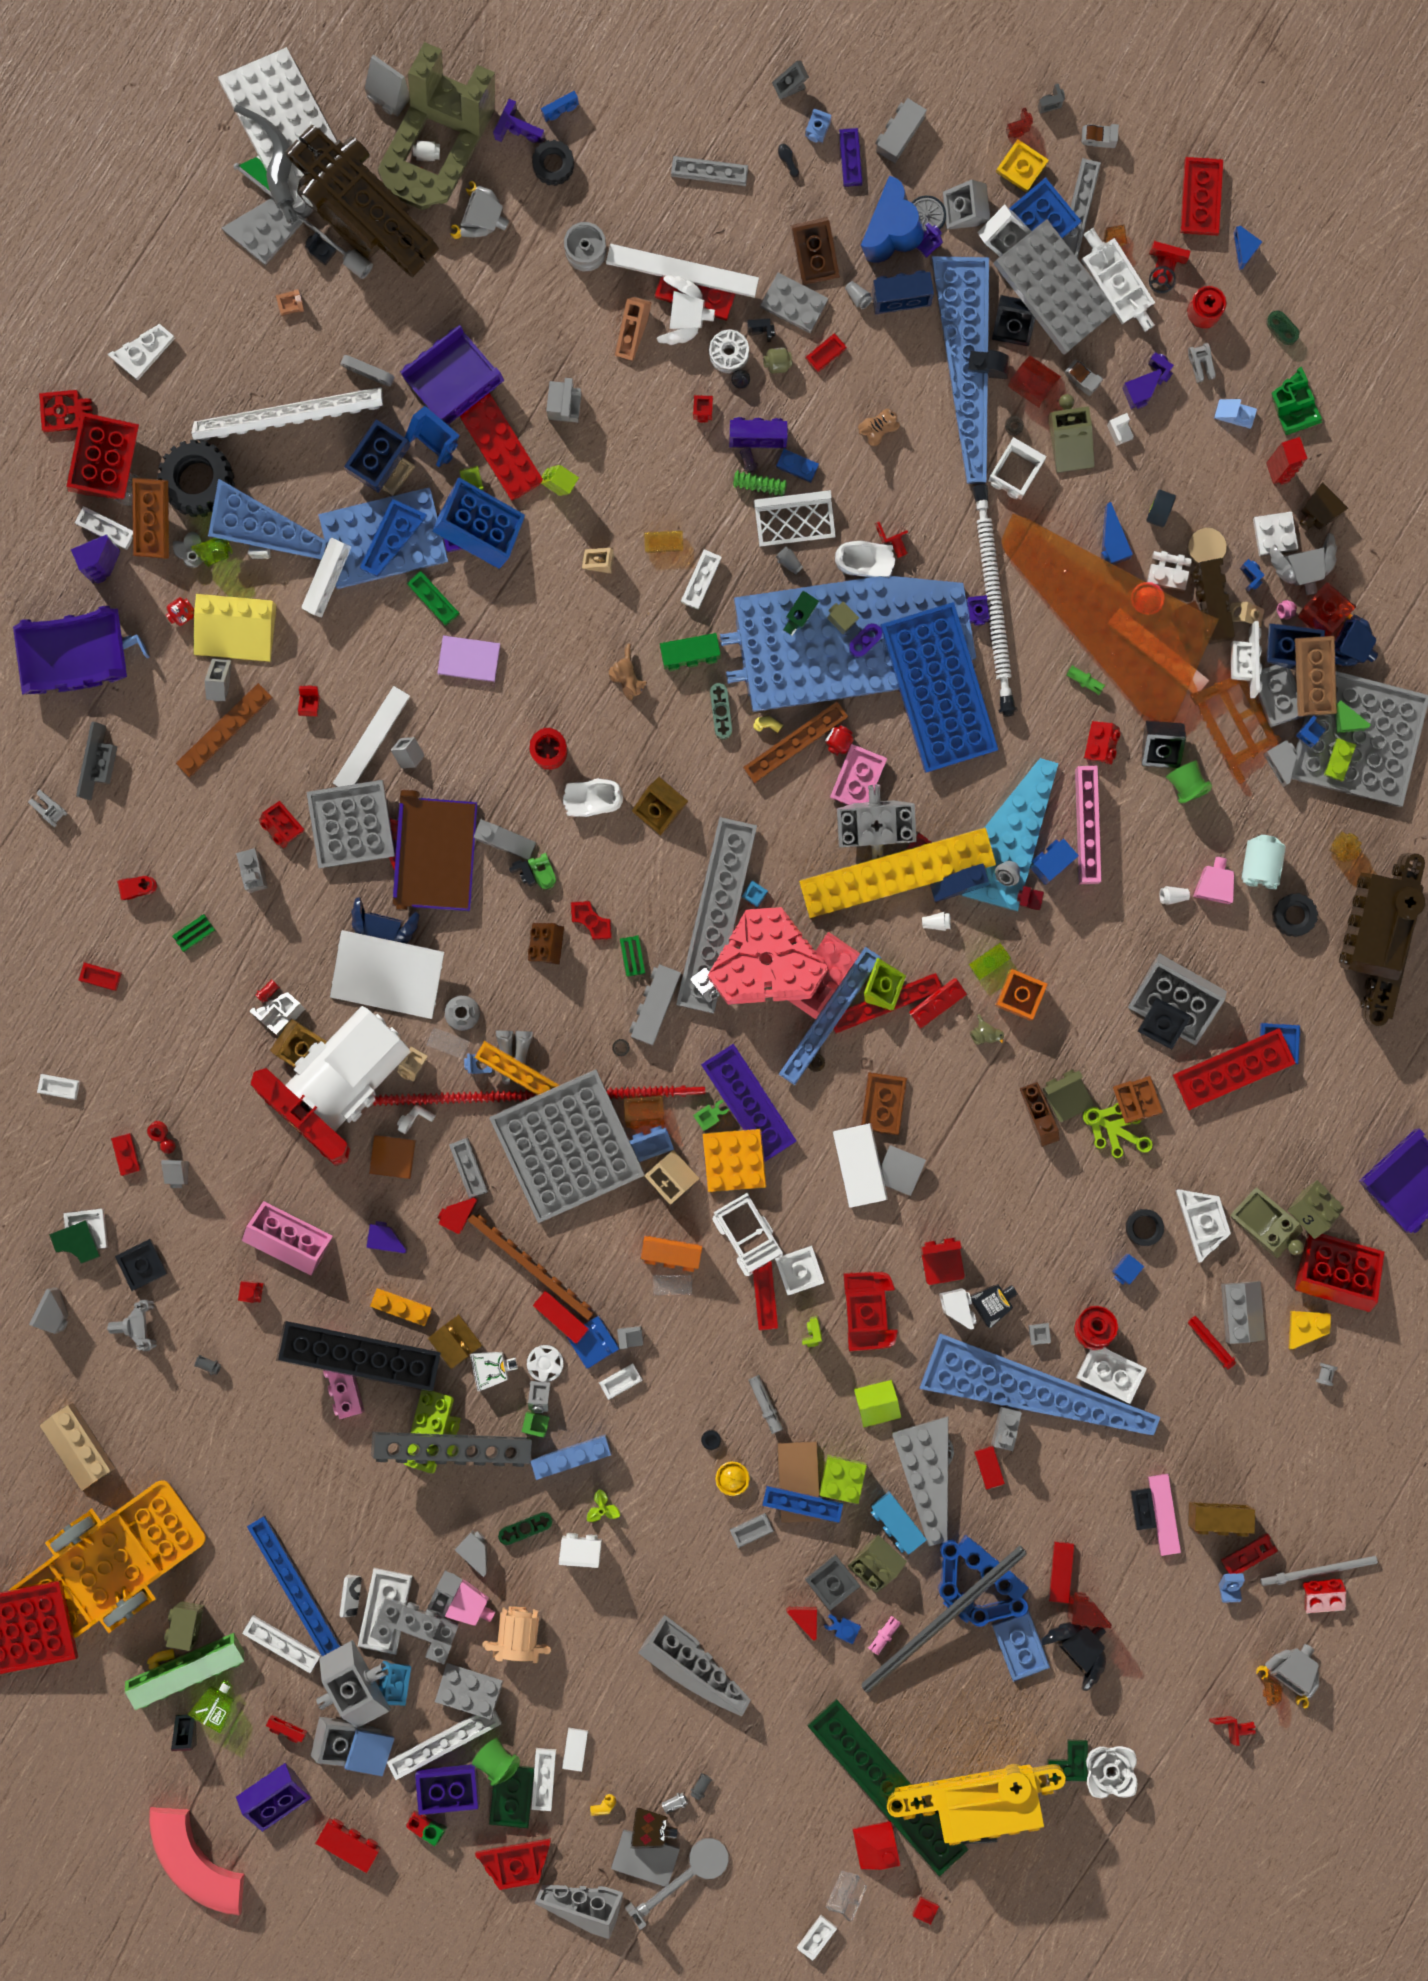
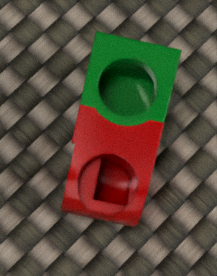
M413 1811L406 1824L410 1831L434 1847L440 1842L447 1829L443 1824H439L425 1815H419L418 1811Z

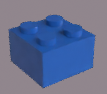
M1064 838L1060 842L1056 839L1046 848L1048 851L1046 854L1041 852L1031 861L1033 865L1030 869L1044 885L1049 883L1079 856Z

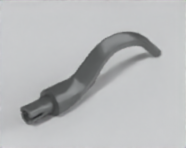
M236 104L234 112L256 121L270 137L274 151L266 175L269 190L277 208L282 209L287 223H292L291 219L293 222H296L299 218L292 206L294 199L288 186L292 163L284 154L290 147L287 139L269 120Z

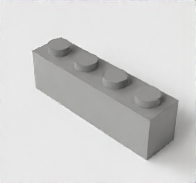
M660 964L658 968L654 967L650 977L653 979L651 986L647 985L643 994L646 997L644 1004L640 1003L636 1012L639 1015L637 1022H632L629 1030L632 1033L631 1038L652 1046L654 1045L681 972Z

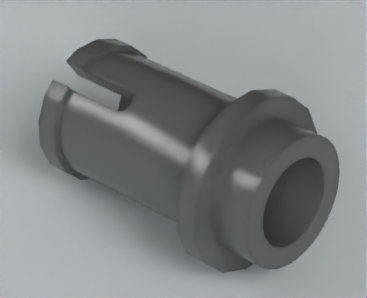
M202 1355L197 1357L194 1364L195 1367L210 1372V1375H217L221 1368V1364L217 1360L212 1361Z
M701 1773L694 1788H691L692 1792L690 1795L697 1800L704 1798V1793L712 1781L711 1777Z

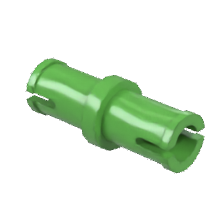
M1074 665L1071 666L1066 675L1080 683L1081 687L1084 688L1085 686L1097 695H1100L1105 687V684L1092 678L1090 673L1086 674L1074 667Z

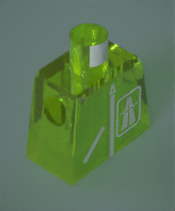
M222 1681L218 1689L210 1686L188 1715L216 1732L221 1733L226 1726L235 1701L232 1697L228 1696L233 1686L226 1681Z

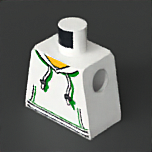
M503 1352L470 1354L477 1391L508 1380L507 1371L518 1369L516 1358L505 1360Z

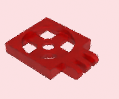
M78 390L39 393L43 432L78 430L81 412L93 411L92 406H85V404H92V399H79ZM63 396L71 398L74 401V405L66 406L63 402ZM55 397L53 407L45 408L47 403ZM59 407L64 409L62 414H57ZM67 414H75L74 421L71 424L65 425V416ZM54 415L57 425L52 426L49 424L45 416Z

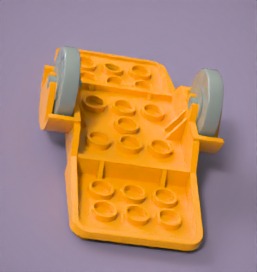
M160 1480L102 1521L91 1508L87 1513L63 1528L57 1535L45 1542L54 1556L9 1590L62 1580L74 1639L98 1621L110 1633L156 1599L147 1586L205 1543L206 1535L168 1481Z

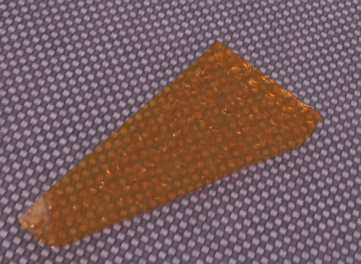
M1012 513L1002 537V547L1005 553L1143 715L1159 722L1173 723L1219 619L1187 605L1035 522Z

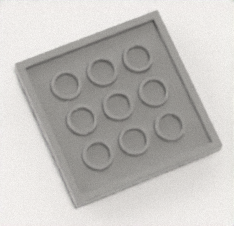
M384 780L307 792L318 868L395 856Z

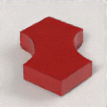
M590 901L571 902L572 922L581 923L586 926L591 933L592 940L612 939L611 919L598 916L593 911Z

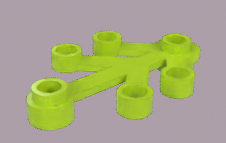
M1118 1103L1114 1104L1113 1107L1103 1110L1091 1107L1084 1111L1083 1120L1092 1127L1095 1137L1094 1146L1096 1148L1102 1149L1106 1146V1140L1102 1137L1099 1126L1101 1125L1107 1130L1112 1147L1111 1155L1114 1158H1120L1123 1155V1149L1119 1145L1117 1135L1135 1144L1140 1152L1145 1153L1152 1149V1141L1148 1137L1139 1138L1121 1128L1129 1124H1139L1142 1120L1125 1124L1124 1118L1111 1122L1103 1118L1112 1114L1121 1115V1112L1118 1113L1115 1110V1107L1119 1105ZM1090 1113H1094L1096 1115V1118L1094 1120H1091L1089 1118ZM1098 1139L1103 1140V1146L1097 1145ZM1142 1141H1145L1147 1143V1146L1144 1149L1140 1146V1143ZM1115 1149L1120 1150L1119 1156L1114 1155Z

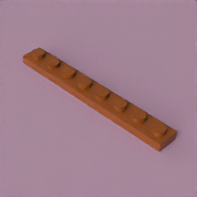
M472 1214L468 1219L471 1224L583 1317L589 1320L594 1314L591 1311L593 1308L585 1301L582 1303L576 1299L578 1295L571 1289L566 1291L561 1286L563 1283L555 1276L549 1277L546 1274L548 1271L541 1264L536 1266L531 1262L533 1258L525 1251L523 1253L519 1252L516 1249L517 1244L511 1239L506 1241L501 1237L503 1233L495 1226L490 1228L486 1224L488 1220L482 1215L478 1214L476 1216Z

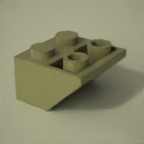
M877 1535L849 1563L848 1567L877 1593L898 1576L907 1561Z

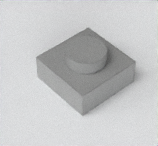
M1049 1323L1028 1325L1031 1345L1051 1343Z

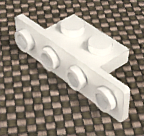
M1254 621L1249 628V642L1233 641L1231 643V679L1250 681V698H1255L1262 690V681H1260L1262 664L1259 662L1262 647L1259 645L1261 637L1259 621Z

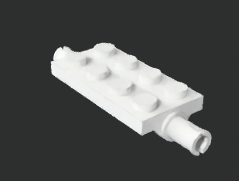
M1094 228L1087 231L1084 237H1086L1093 249L1081 261L1112 305L1121 324L1134 317L1137 318L1144 332L1148 331L1155 324L1146 310L1155 301L1115 238L1105 243L1101 241Z

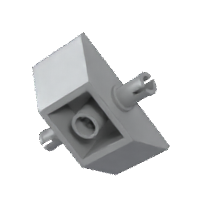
M875 784V793L873 785L868 786L869 802L853 803L837 809L839 847L870 845L873 860L877 858V855L878 858L883 857L884 844L916 842L915 804L894 800L881 801L880 785ZM876 820L880 823L877 826L872 825Z
M353 1640L319 1658L321 1680L327 1691V1694L316 1699L317 1705L322 1703V1705L318 1706L321 1710L334 1703L340 1716L356 1728L391 1710L376 1683V1680L388 1675V1669L383 1670L386 1665L381 1663L379 1666L369 1670Z

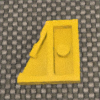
M1290 1311L1289 1349L1297 1348L1329 1334L1331 1314Z

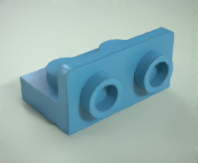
M383 1661L382 1663L386 1665L383 1670L388 1669V1675L380 1678L378 1686L388 1705L406 1706L411 1666L409 1664H392Z

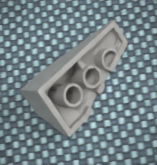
M542 1885L535 1904L592 1934L609 1939L617 1922L623 1892L604 1886H598V1889L586 1888V1886L568 1888L566 1885Z

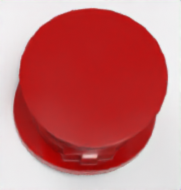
M553 728L540 729L533 735L529 746L533 760L543 769L554 770L559 768L567 758V746L563 735Z

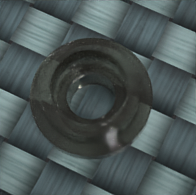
M1011 416L1006 420L1005 430L1008 434L1015 436L1023 431L1024 423L1021 418ZM1011 424H1016L1017 429H1012Z

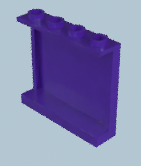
M460 325L451 329L444 338L437 340L430 349L422 352L416 360L405 365L403 370L400 371L405 382L427 408L447 425L504 382L501 372L493 367L464 333Z
M1420 1128L1414 1129L1359 1180L1361 1185L1406 1233L1418 1232L1423 1227L1422 1223L1428 1219V1140L1424 1137L1425 1134Z

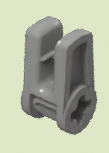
M1205 343L1197 348L1189 347L1188 356L1196 382L1200 383L1204 380L1201 362L1204 364L1208 380L1215 379L1216 374L1209 344Z
M39 789L37 795L40 797V800L48 804V809L45 810L42 807L43 805L34 799H30L28 803L48 823L56 827L60 818L68 813Z

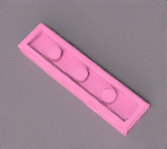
M1168 1474L1149 1476L1148 1481L1152 1494L1160 1555L1181 1553Z

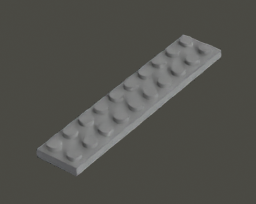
M719 817L676 1003L678 1006L713 1014L715 1012L717 998L708 1003L690 979L704 968L710 972L724 946L729 944L757 825Z

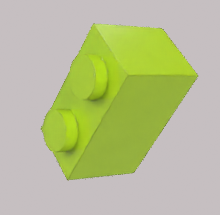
M557 465L544 471L541 484L557 495L562 496L570 494L579 477L563 466Z

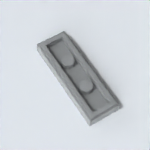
M468 1138L449 1144L469 1199L487 1193L488 1190Z

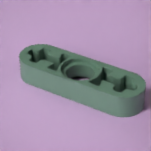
M716 683L710 689L714 729L716 736L724 740L728 739L732 734L728 691L724 684ZM716 688L724 691L721 694V700H726V703L718 702L717 694H713V692H716ZM719 706L725 707L727 710L726 715L718 716L715 712L716 708ZM728 719V722L724 721L725 728L729 729V731H726V735H722V732H718L721 729V722L717 723L716 720L723 721Z

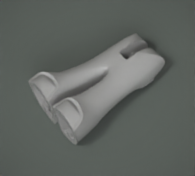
M496 1031L499 1049L512 1056L513 1031ZM515 1031V1059L526 1065L528 1048L533 1032ZM501 1074L503 1084H510V1079Z

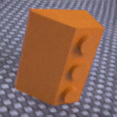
M645 1235L641 1259H644L645 1264L656 1265V1262L664 1263L663 1267L675 1269V1265L683 1266L682 1270L694 1272V1269L699 1268L703 1245Z

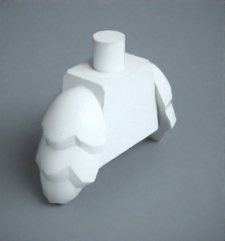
M666 275L663 280L682 292L674 291L670 329L678 330L663 334L656 339L658 343H667L669 345L685 343L696 336L698 329L702 328L703 320L714 321L715 310L704 308L705 300H702V293L692 281L685 280L680 276Z

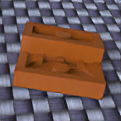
M1150 1076L1113 1087L1125 1124L1163 1113Z
M374 1135L369 1174L411 1179L416 1140Z

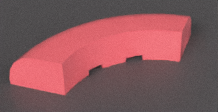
M150 1807L149 1823L153 1846L163 1869L173 1883L187 1896L205 1907L226 1914L241 1915L244 1874L218 1867L209 1861L210 1859L194 1841L190 1824V1810Z

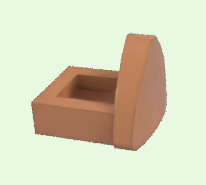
M298 289L276 295L281 316L298 311L304 312V303Z

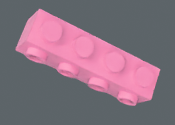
M323 1371L325 1378L328 1377L330 1382L328 1392L330 1397H334L333 1411L335 1416L338 1415L339 1419L363 1413L364 1407L356 1377Z

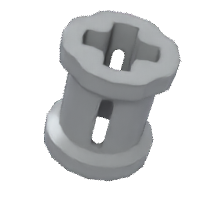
M1320 1363L1321 1371L1316 1382L1333 1386L1334 1372L1338 1367Z

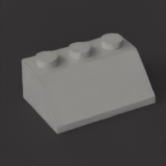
M1261 1281L1221 1284L1226 1343H1249L1265 1340Z

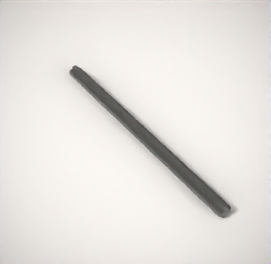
M1020 1545L867 1678L861 1685L863 1690L867 1693L873 1690L1027 1555L1026 1550Z

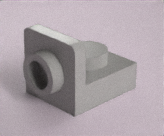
M531 1381L528 1407L532 1412H548L549 1382Z

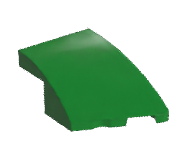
M1299 367L1290 379L1287 378L1282 386L1271 393L1285 436L1322 423L1321 415L1315 405V398L1308 385V379L1303 368Z

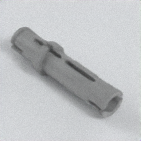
M760 1375L749 1379L748 1381L763 1412L762 1416L766 1419L771 1433L774 1434L782 1430L783 1427L776 1414L777 1410L776 1408L774 1409Z

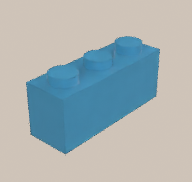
M890 1491L871 1505L873 1509L871 1514L877 1521L882 1520L885 1524L883 1529L889 1537L893 1535L896 1538L897 1542L895 1544L902 1553L906 1551L909 1555L927 1540Z

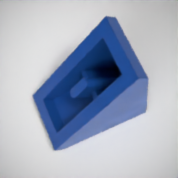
M1237 226L1233 234L1239 269H1243L1258 250L1262 241L1242 226Z

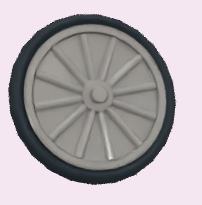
M924 195L911 202L918 210L924 232L927 230L925 226L927 223L932 227L936 225L939 230L944 226L946 222V209L939 199Z

